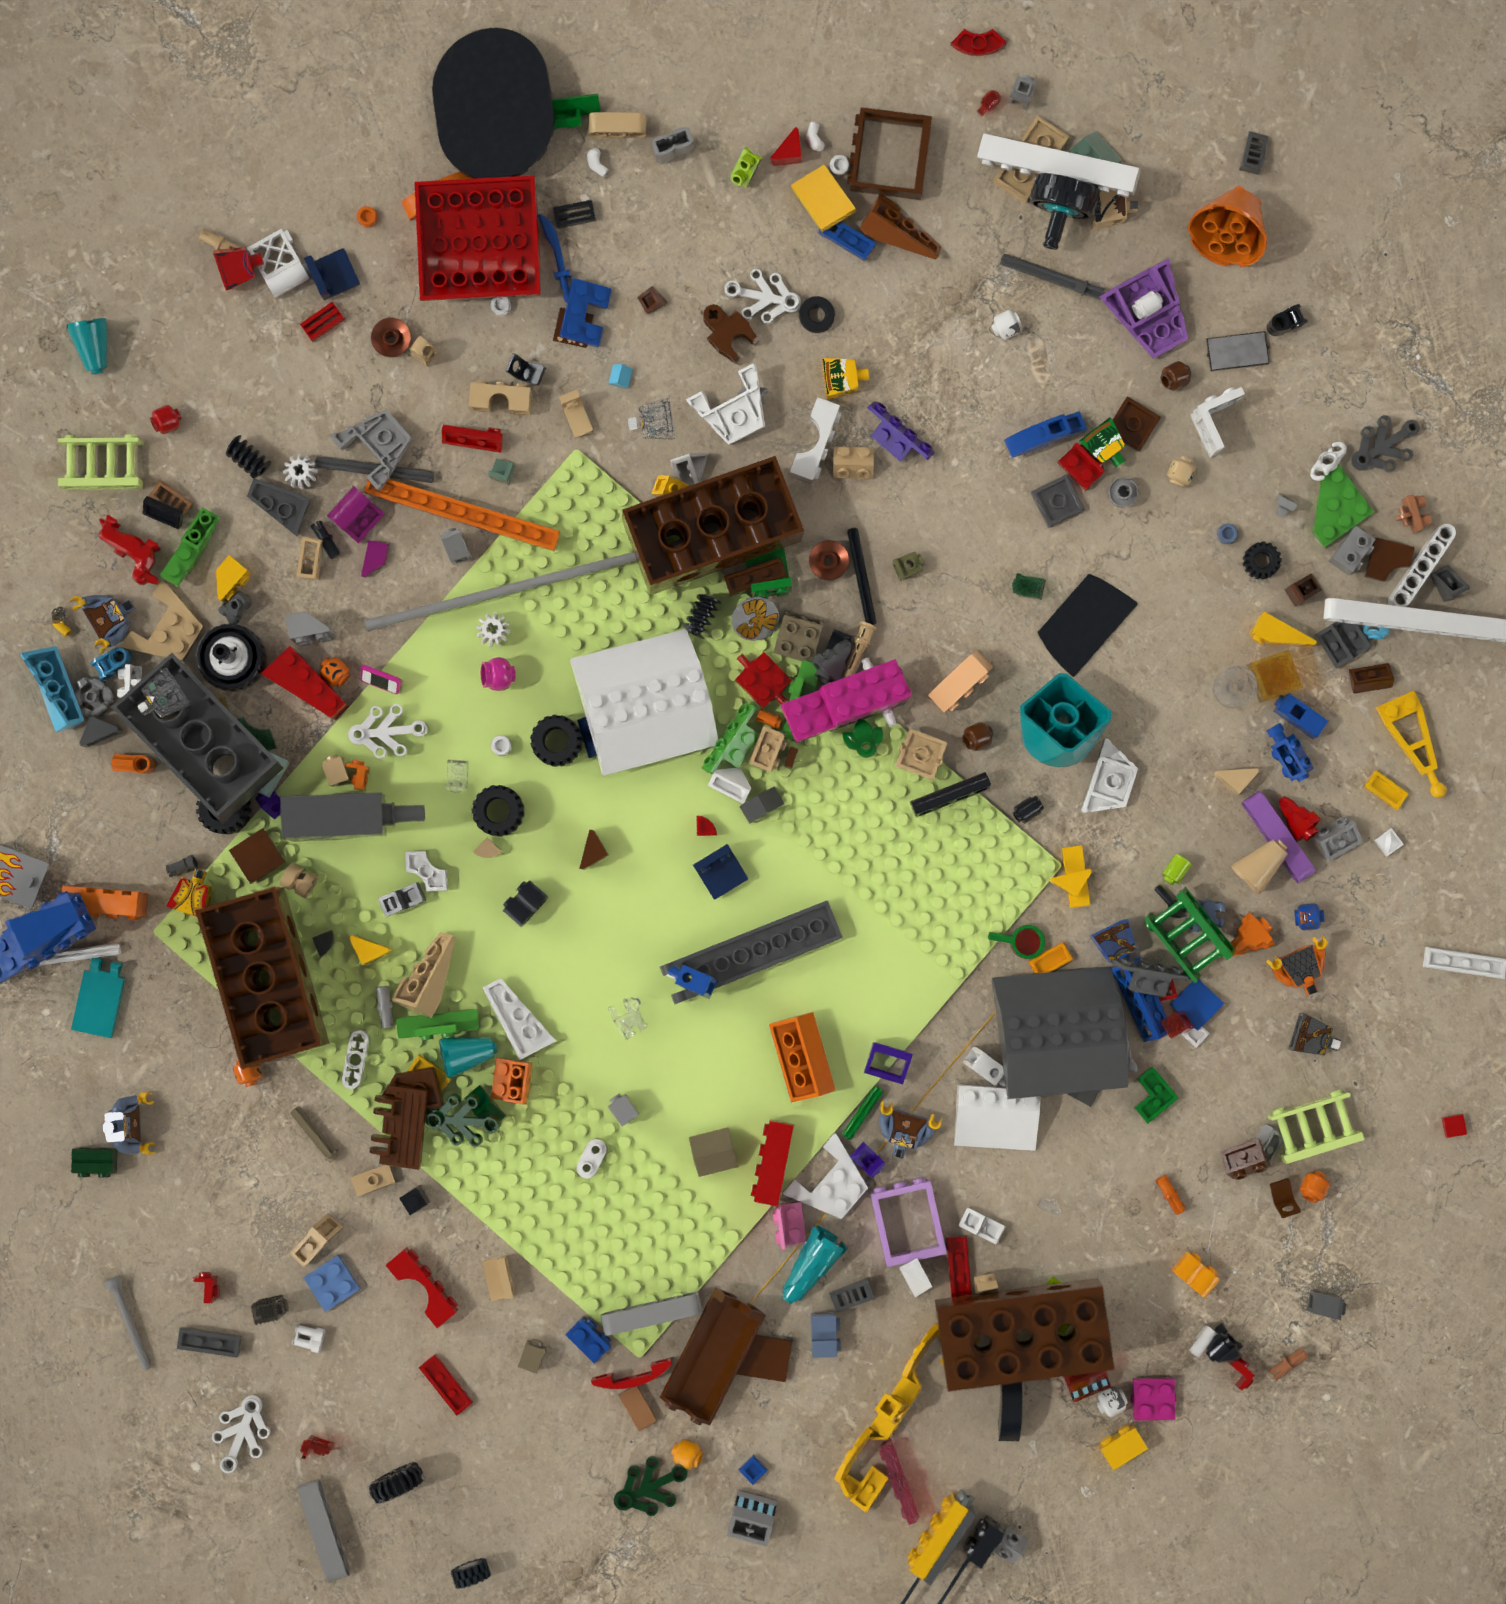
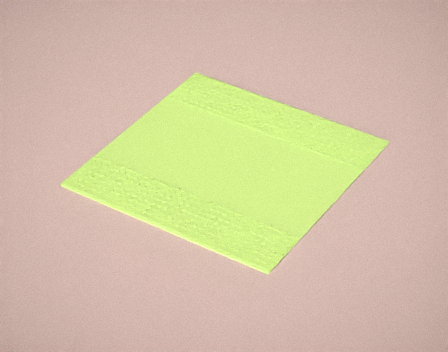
M576 449L515 517L560 531L555 552L499 535L442 601L631 553L633 549L622 522V510L640 504V502L581 451ZM670 536L666 539V542L669 543L677 541L681 538H679L678 536ZM637 561L429 615L381 670L402 679L403 683L399 693L393 694L369 684L276 790L279 796L383 793L386 803L394 802L395 805H424L425 821L395 823L394 827L386 826L387 836L292 842L282 838L281 814L276 819H273L260 808L205 871L207 874L203 883L213 888L210 901L211 906L274 886L283 887L280 885L281 878L292 862L303 867L304 872L308 870L318 876L313 890L306 899L297 895L295 889L288 890L285 888L330 1044L303 1051L293 1056L381 1133L384 1116L374 1114L373 1110L375 1107L391 1109L392 1104L379 1103L374 1100L376 1095L383 1094L393 1076L397 1073L407 1072L418 1054H421L444 1070V1061L441 1057L439 1040L442 1039L441 1034L433 1035L434 1039L421 1040V1037L399 1039L396 1019L421 1015L394 1003L391 999L399 983L404 977L408 978L414 971L412 968L414 964L422 961L426 956V949L440 932L455 936L442 998L434 1014L477 1009L479 1029L454 1032V1037L447 1038H490L491 1042L495 1041L497 1053H494V1058L450 1080L442 1092L443 1105L453 1093L460 1095L461 1103L456 1107H452L446 1115L454 1116L466 1104L464 1098L479 1085L491 1097L496 1058L532 1063L527 1104H517L493 1099L506 1116L501 1120L500 1128L494 1133H488L480 1126H467L474 1134L478 1133L483 1137V1142L478 1147H472L465 1136L464 1141L460 1145L454 1146L440 1129L430 1128L425 1119L421 1168L602 1327L601 1314L698 1292L772 1206L754 1202V1197L751 1196L753 1184L757 1185L758 1176H755L756 1166L761 1164L762 1156H759L760 1145L765 1144L766 1136H763L765 1123L769 1124V1120L794 1124L781 1189L782 1194L880 1080L879 1077L864 1073L872 1043L876 1042L904 1051L998 942L988 940L989 932L1005 934L1047 885L1049 878H1053L1061 868V863L979 793L916 818L910 801L963 781V779L943 762L941 766H938L933 781L895 767L901 752L899 751L901 743H904L908 732L898 723L889 727L882 713L864 719L870 724L872 729L881 727L883 730V740L876 746L875 754L869 758L861 757L856 750L849 749L844 743L843 733L854 732L856 722L831 732L827 731L799 743L788 740L785 750H780L778 758L781 760L777 770L773 769L771 773L749 764L757 744L756 741L739 766L751 787L745 802L775 786L784 805L749 824L740 808L742 803L708 786L713 774L704 771L702 766L705 758L712 753L715 746L605 776L602 775L597 756L594 758L588 757L584 741L582 749L578 754L579 756L572 763L565 764L562 767H553L543 763L534 754L530 744V737L533 733L532 729L537 726V722L539 720L542 721L546 716L550 717L557 714L558 716L563 715L571 719L579 728L577 720L586 717L570 659L684 630L683 624L689 623L686 619L687 616H693L690 613V609H696L693 603L695 601L700 602L697 599L698 594H706L722 602V604L715 603V606L719 609L718 611H711L715 618H708V621L712 625L704 626L708 633L701 632L705 639L698 638L688 632L700 662L711 700L718 740L722 738L728 724L734 720L739 708L745 702L757 707L746 725L758 734L761 733L763 726L772 729L771 726L756 721L757 715L762 708L735 681L745 668L737 660L742 653L751 662L765 652L792 681L795 682L796 677H798L802 661L774 653L781 627L780 622H778L776 629L769 636L761 640H746L736 634L732 627V614L742 601L751 597L745 592L730 597L724 580L725 575L721 571L650 595ZM495 612L498 614V619L503 615L505 617L504 622H509L510 626L504 629L510 630L511 633L504 634L508 639L506 642L500 639L501 646H498L496 641H494L493 647H490L489 640L486 644H483L481 642L483 637H477V634L481 631L477 630L476 626H483L479 619L482 618L486 621L485 614L488 613L492 619ZM493 625L490 627L491 630H488V632L495 634L497 633L495 630H498V628H495ZM497 657L507 659L511 666L515 667V682H511L510 687L504 691H493L490 688H483L480 674L482 662H488L490 659ZM818 679L815 692L826 684ZM790 684L784 688L782 693L788 701H790L792 694L788 693ZM775 700L770 702L763 710L776 716L779 714L783 718L780 728L774 729L782 733L786 718L781 704ZM394 704L400 705L403 708V713L389 727L408 726L417 720L423 721L428 727V731L423 737H417L413 733L390 736L398 744H402L407 748V753L403 757L397 756L394 750L378 737L370 739L377 746H382L386 749L387 755L383 759L375 757L374 752L364 744L356 745L352 743L348 737L350 728L354 725H362L374 706L380 707L383 710V715L381 718L376 719L369 729H377L390 713V708ZM395 707L393 709L394 714H398L400 712L399 707ZM375 709L373 711L374 716H378L380 714L379 709ZM417 725L415 727L416 732H420L422 730L421 725ZM561 729L550 731L545 738L547 749L554 753L563 751L569 742L567 734ZM361 731L355 733L356 738H360L362 735ZM497 736H505L511 741V751L505 756H498L491 749V742ZM866 744L862 748L867 750L870 746ZM399 747L397 749L398 754H402L404 752L403 747ZM794 747L798 749L791 770L785 768L784 765L790 748ZM383 749L377 751L378 756L384 754ZM332 755L343 757L346 763H352L353 760L365 762L364 766L370 767L366 790L354 789L352 781L335 787L329 786L322 763L326 762V758ZM722 759L716 770L736 767ZM348 768L352 779L353 774L357 773V769ZM492 785H503L514 790L521 797L525 808V815L522 819V824L517 827L518 829L515 832L513 831L507 836L497 837L489 835L477 827L472 814L473 801L476 800V795L481 793L482 789L489 788ZM502 799L493 800L487 807V816L495 823L504 822L510 814L509 804ZM697 816L709 819L716 828L717 836H697ZM264 828L284 858L285 863L255 883L250 884L229 850ZM589 829L596 832L609 856L588 869L582 870L579 868ZM486 838H489L502 852L497 856L484 858L476 855L473 851ZM728 844L747 875L748 880L719 898L713 899L693 864ZM426 851L427 857L434 867L447 870L448 891H427L421 877L414 873L406 872L405 852ZM530 880L549 898L523 927H520L503 912L505 908L503 904L510 896L514 898L518 894L517 888L523 881L527 883ZM419 882L426 901L385 917L378 898ZM828 900L843 938L715 988L710 999L698 995L674 1005L671 995L685 990V988L676 985L675 979L667 975L663 976L660 966ZM172 909L154 929V934L218 990L198 918ZM251 930L247 936V941L251 946H255L258 943V934L255 930ZM333 930L334 939L332 946L325 955L320 957L313 937ZM355 935L392 948V951L366 965H362L350 941V936ZM266 969L261 970L259 973V981L264 986L270 981V975ZM500 978L556 1040L519 1060L482 987ZM376 987H389L390 1002L393 1003V1008H391L395 1025L393 1027L381 1028L380 1012L377 1010ZM276 1008L270 1013V1020L275 1025L281 1022V1013ZM813 1012L836 1091L791 1103L769 1024ZM363 1030L369 1035V1045L362 1082L357 1088L348 1089L342 1083V1076L349 1039L353 1032ZM359 1034V1036L354 1038L358 1042L357 1048L352 1047V1051L359 1050L363 1052V1048L359 1049V1046L365 1039L362 1038V1034ZM875 1051L871 1067L887 1071L898 1058ZM353 1054L350 1057V1062L353 1065H359L361 1063L360 1055ZM348 1067V1071L352 1070V1075L347 1077V1080L352 1085L354 1082H357V1079L354 1078V1072H359L360 1069ZM619 1093L621 1096L626 1094L640 1113L624 1126L620 1125L608 1108L612 1104L609 1100ZM441 1107L426 1109V1115H427V1113H428L430 1110H432V1109H439V1110H440ZM470 1110L464 1117L476 1116L473 1113V1111ZM447 1124L454 1132H460L454 1125ZM728 1127L738 1167L699 1177L693 1160L689 1137ZM601 1139L606 1144V1154L595 1175L591 1178H583L577 1172V1164L589 1141ZM593 1146L592 1151L599 1153L600 1148ZM585 1164L583 1169L588 1172L591 1170V1167ZM672 1321L613 1334V1336L635 1356L640 1358Z

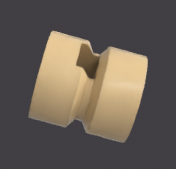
M292 862L284 872L280 885L288 890L295 889L297 895L306 899L313 890L318 876L308 870L304 872L303 867Z

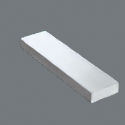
M1425 947L1423 967L1505 979L1506 959Z

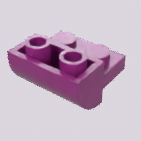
M352 486L326 516L359 544L385 513L356 487Z

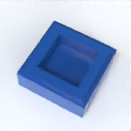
M753 1454L739 1468V1471L754 1485L768 1469Z

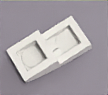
M968 1207L958 1225L995 1245H998L1006 1226Z

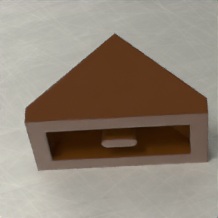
M1312 574L1284 589L1294 606L1322 591Z
M589 829L579 868L582 870L588 869L609 856L596 832Z

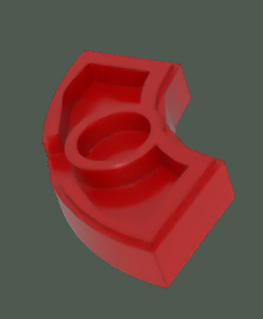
M993 28L982 34L971 33L964 29L950 45L957 51L967 55L985 56L1000 50L1007 42Z

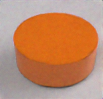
M364 206L357 212V220L361 226L370 228L377 223L378 216L372 207Z

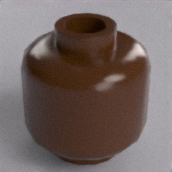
M1180 361L1164 367L1160 376L1162 385L1172 391L1188 385L1191 379L1190 367Z
M978 722L964 730L962 740L967 749L979 751L991 745L994 733L990 726H986L983 722Z

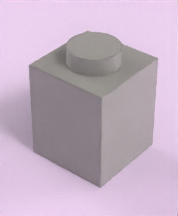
M619 1093L609 1100L612 1104L608 1108L621 1126H624L640 1114L626 1094L621 1096Z

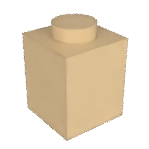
M332 755L326 758V762L322 763L329 786L335 787L352 781L343 757Z

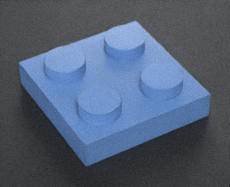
M340 1255L335 1256L303 1277L325 1312L361 1289Z

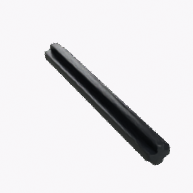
M850 528L847 534L865 622L875 625L877 621L858 528Z

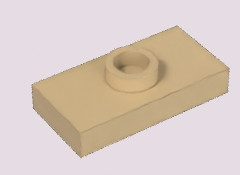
M382 1165L350 1177L357 1196L396 1183L390 1165Z

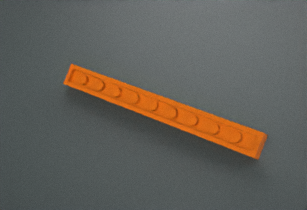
M388 479L380 492L369 480L364 490L365 494L554 552L560 536V531Z

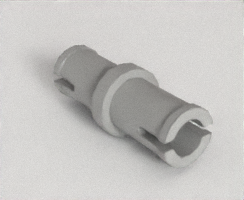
M388 986L375 988L381 1028L395 1026L391 1009L393 1008V1003L390 1002Z

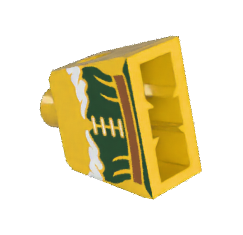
M822 359L827 400L855 393L859 388L858 381L869 380L868 368L856 369L854 359Z

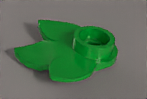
M861 720L856 722L854 732L843 733V740L849 749L856 750L861 757L869 758L875 754L876 746L882 742L883 730L881 727L872 729L867 721ZM866 744L870 746L867 750L862 748Z

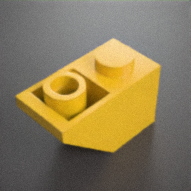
M230 555L216 569L218 599L222 602L230 601L237 594V589L240 586L246 585L250 580L251 572Z

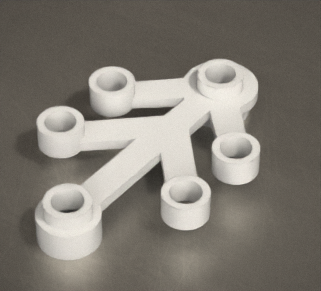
M753 269L750 273V278L753 282L757 283L762 292L741 288L736 281L727 282L724 288L725 294L729 298L742 296L760 300L751 307H746L742 310V316L747 321H750L754 314L771 303L779 304L772 311H766L762 314L761 321L765 325L771 324L775 317L785 311L789 313L796 312L801 305L800 297L796 293L787 290L782 282L781 275L778 273H773L770 276V284L777 287L781 296L773 294L759 269ZM759 273L760 277L755 279L752 275ZM778 277L779 282L774 283L772 278ZM735 288L736 292L734 294H731L729 292V289ZM789 300H793L795 304L793 306H789L787 302ZM750 311L752 314L750 317H746L744 313ZM769 315L771 319L769 321H765L764 316Z
M394 704L390 708V713L377 729H369L374 721L383 715V710L378 706H374L362 725H354L350 728L348 737L352 743L356 745L364 744L374 752L375 757L383 759L387 755L386 749L382 746H377L370 739L378 737L392 748L397 756L403 757L407 753V748L402 744H398L390 736L413 733L417 737H423L426 735L428 727L426 723L420 720L408 726L389 727L403 713V708L398 704ZM395 707L400 708V712L398 714L393 713V709ZM375 709L380 710V714L378 716L373 715V711ZM417 725L422 726V730L420 732L415 731V727ZM357 731L362 733L360 738L355 737ZM399 747L404 748V752L402 754L397 753V749ZM379 749L384 751L382 756L377 755Z
M250 1395L246 1397L242 1402V1406L231 1411H223L219 1416L221 1423L228 1424L233 1418L244 1414L240 1423L224 1430H216L212 1434V1440L215 1443H221L225 1438L236 1434L229 1455L225 1456L220 1462V1468L224 1473H232L237 1468L238 1460L236 1458L244 1437L249 1445L251 1457L259 1458L263 1454V1447L257 1444L249 1425L253 1418L258 1428L257 1435L261 1439H266L271 1433L270 1427L265 1425L260 1414L263 1403L258 1396ZM250 1402H254L256 1404L255 1409L250 1408ZM223 1414L229 1415L228 1421L223 1419ZM261 1429H266L267 1435H262ZM216 1433H220L222 1435L221 1440L216 1439ZM254 1448H258L260 1450L259 1455L254 1454ZM227 1460H231L233 1462L232 1467L227 1465Z

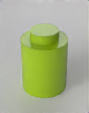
M1175 854L1162 873L1164 876L1163 880L1172 886L1174 884L1179 885L1191 868L1192 863L1182 856Z

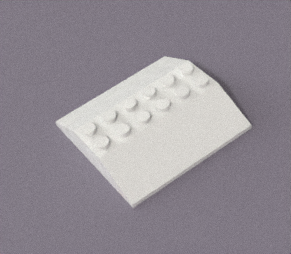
M685 629L570 659L603 776L714 747L718 741L712 704L701 665L689 634Z

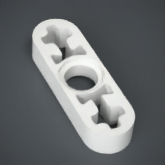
M363 1030L353 1032L349 1039L342 1076V1083L348 1089L357 1088L362 1082L369 1045V1035ZM359 1034H362V1038L365 1039L359 1046V1049L363 1048V1052L359 1050L352 1051V1047L357 1048L358 1042L354 1038L359 1036ZM353 1054L360 1055L361 1063L359 1065H353L350 1062V1057ZM348 1067L360 1069L359 1072H354V1078L357 1079V1082H354L352 1085L347 1080V1077L352 1075V1070L348 1071Z

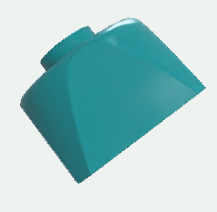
M1058 673L1020 705L1021 738L1024 747L1036 760L1052 767H1069L1081 762L1093 749L1112 719L1111 710L1066 673Z

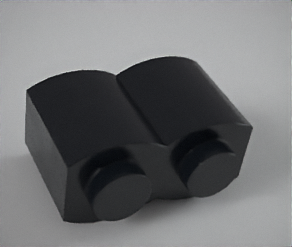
M530 880L527 883L523 881L517 888L518 894L514 898L510 896L503 904L505 907L503 912L520 927H523L549 898Z

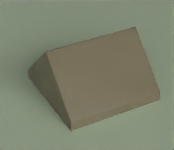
M728 1127L689 1137L693 1160L699 1177L738 1167Z

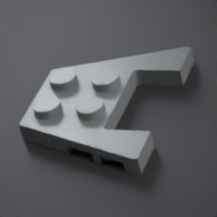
M387 410L364 419V422L353 427L348 426V429L330 435L342 451L359 438L376 456L381 465L366 478L379 492L383 489L413 441L411 436Z

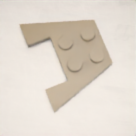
M162 579L152 596L169 607L148 640L131 630L121 648L164 658L173 653L180 661L184 662L205 627L167 582Z

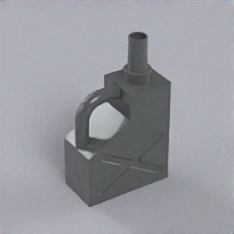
M383 793L280 796L282 838L292 842L387 836L386 826L394 827L395 823L425 821L424 805H395L394 802L386 803Z

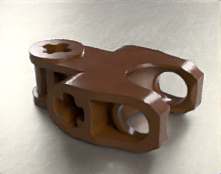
M713 304L705 308L703 320L705 325L712 331L707 337L708 342L719 354L736 364L740 358L733 350L732 342L737 338H745L755 346L759 342L758 337L753 332L749 322L739 312L735 311L728 316L718 305ZM710 314H717V319H710Z

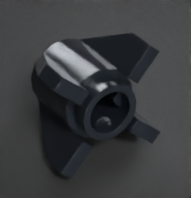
M1221 1323L1214 1330L1217 1335L1213 1337L1211 1343L1206 1348V1354L1213 1362L1236 1361L1242 1356L1239 1350L1243 1345L1235 1341L1227 1333L1228 1331L1224 1324Z

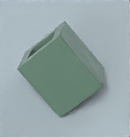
M496 458L492 471L489 470L488 476L493 480L509 485L516 466L514 462L509 461L508 463Z

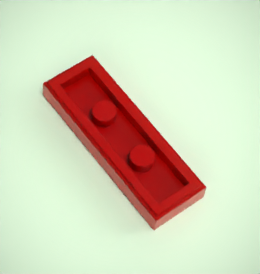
M967 1236L946 1237L951 1297L972 1295Z
M436 1354L419 1367L456 1416L473 1403L469 1395Z

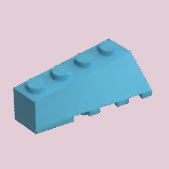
M57 646L20 653V656L38 683L55 732L73 729L84 722Z

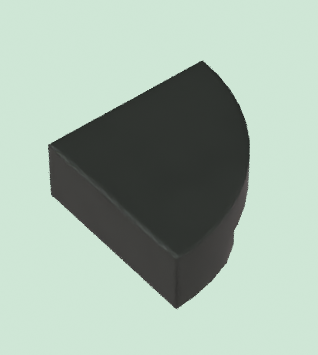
M333 930L313 937L320 957L325 955L332 946L334 939Z

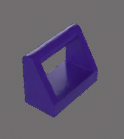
M873 1042L864 1073L903 1085L913 1054ZM875 1051L905 1060L902 1074L897 1075L871 1067Z

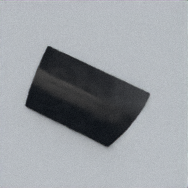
M1088 574L1038 631V635L1053 658L1065 671L1074 677L1138 603L1108 582Z

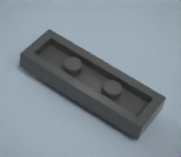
M181 1327L177 1349L237 1358L239 1357L242 1336Z

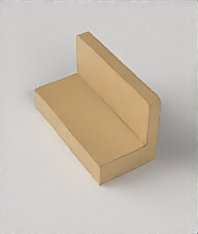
M507 1256L484 1260L482 1263L491 1301L514 1298L515 1291Z

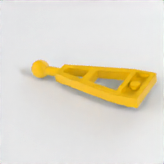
M1413 690L1376 707L1384 726L1421 776L1427 775L1432 785L1430 788L1431 795L1435 798L1444 797L1447 788L1438 781L1434 772L1438 766L1424 711L1415 691ZM1415 712L1423 740L1408 745L1392 722ZM1424 746L1429 766L1424 767L1413 750Z

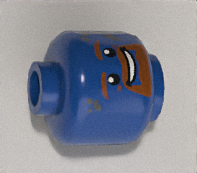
M1316 903L1301 904L1298 906V910H1294L1295 924L1303 931L1317 930L1320 928L1321 922H1325L1324 910H1319V906Z

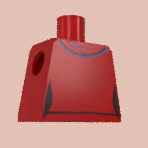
M246 247L213 251L226 291L254 278L255 272L253 267L264 265L261 253L249 256Z

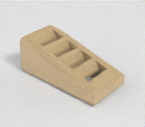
M302 537L296 577L319 580L323 540ZM306 544L317 545L316 549L306 548ZM306 552L316 553L315 557L305 556ZM305 560L314 561V565L305 564ZM304 568L313 569V573L304 572Z

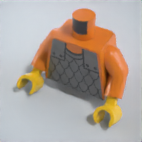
M1322 935V939L1319 942L1316 937L1312 938L1315 947L1314 945H1307L1280 958L1274 955L1275 960L1273 963L1267 960L1266 963L1271 967L1275 978L1288 987L1298 988L1303 986L1307 996L1316 993L1318 990L1314 980L1322 977V971L1325 966V947L1328 942L1324 935Z

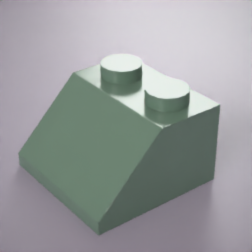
M1096 131L1084 137L1069 150L1070 153L1119 164L1122 162V159Z

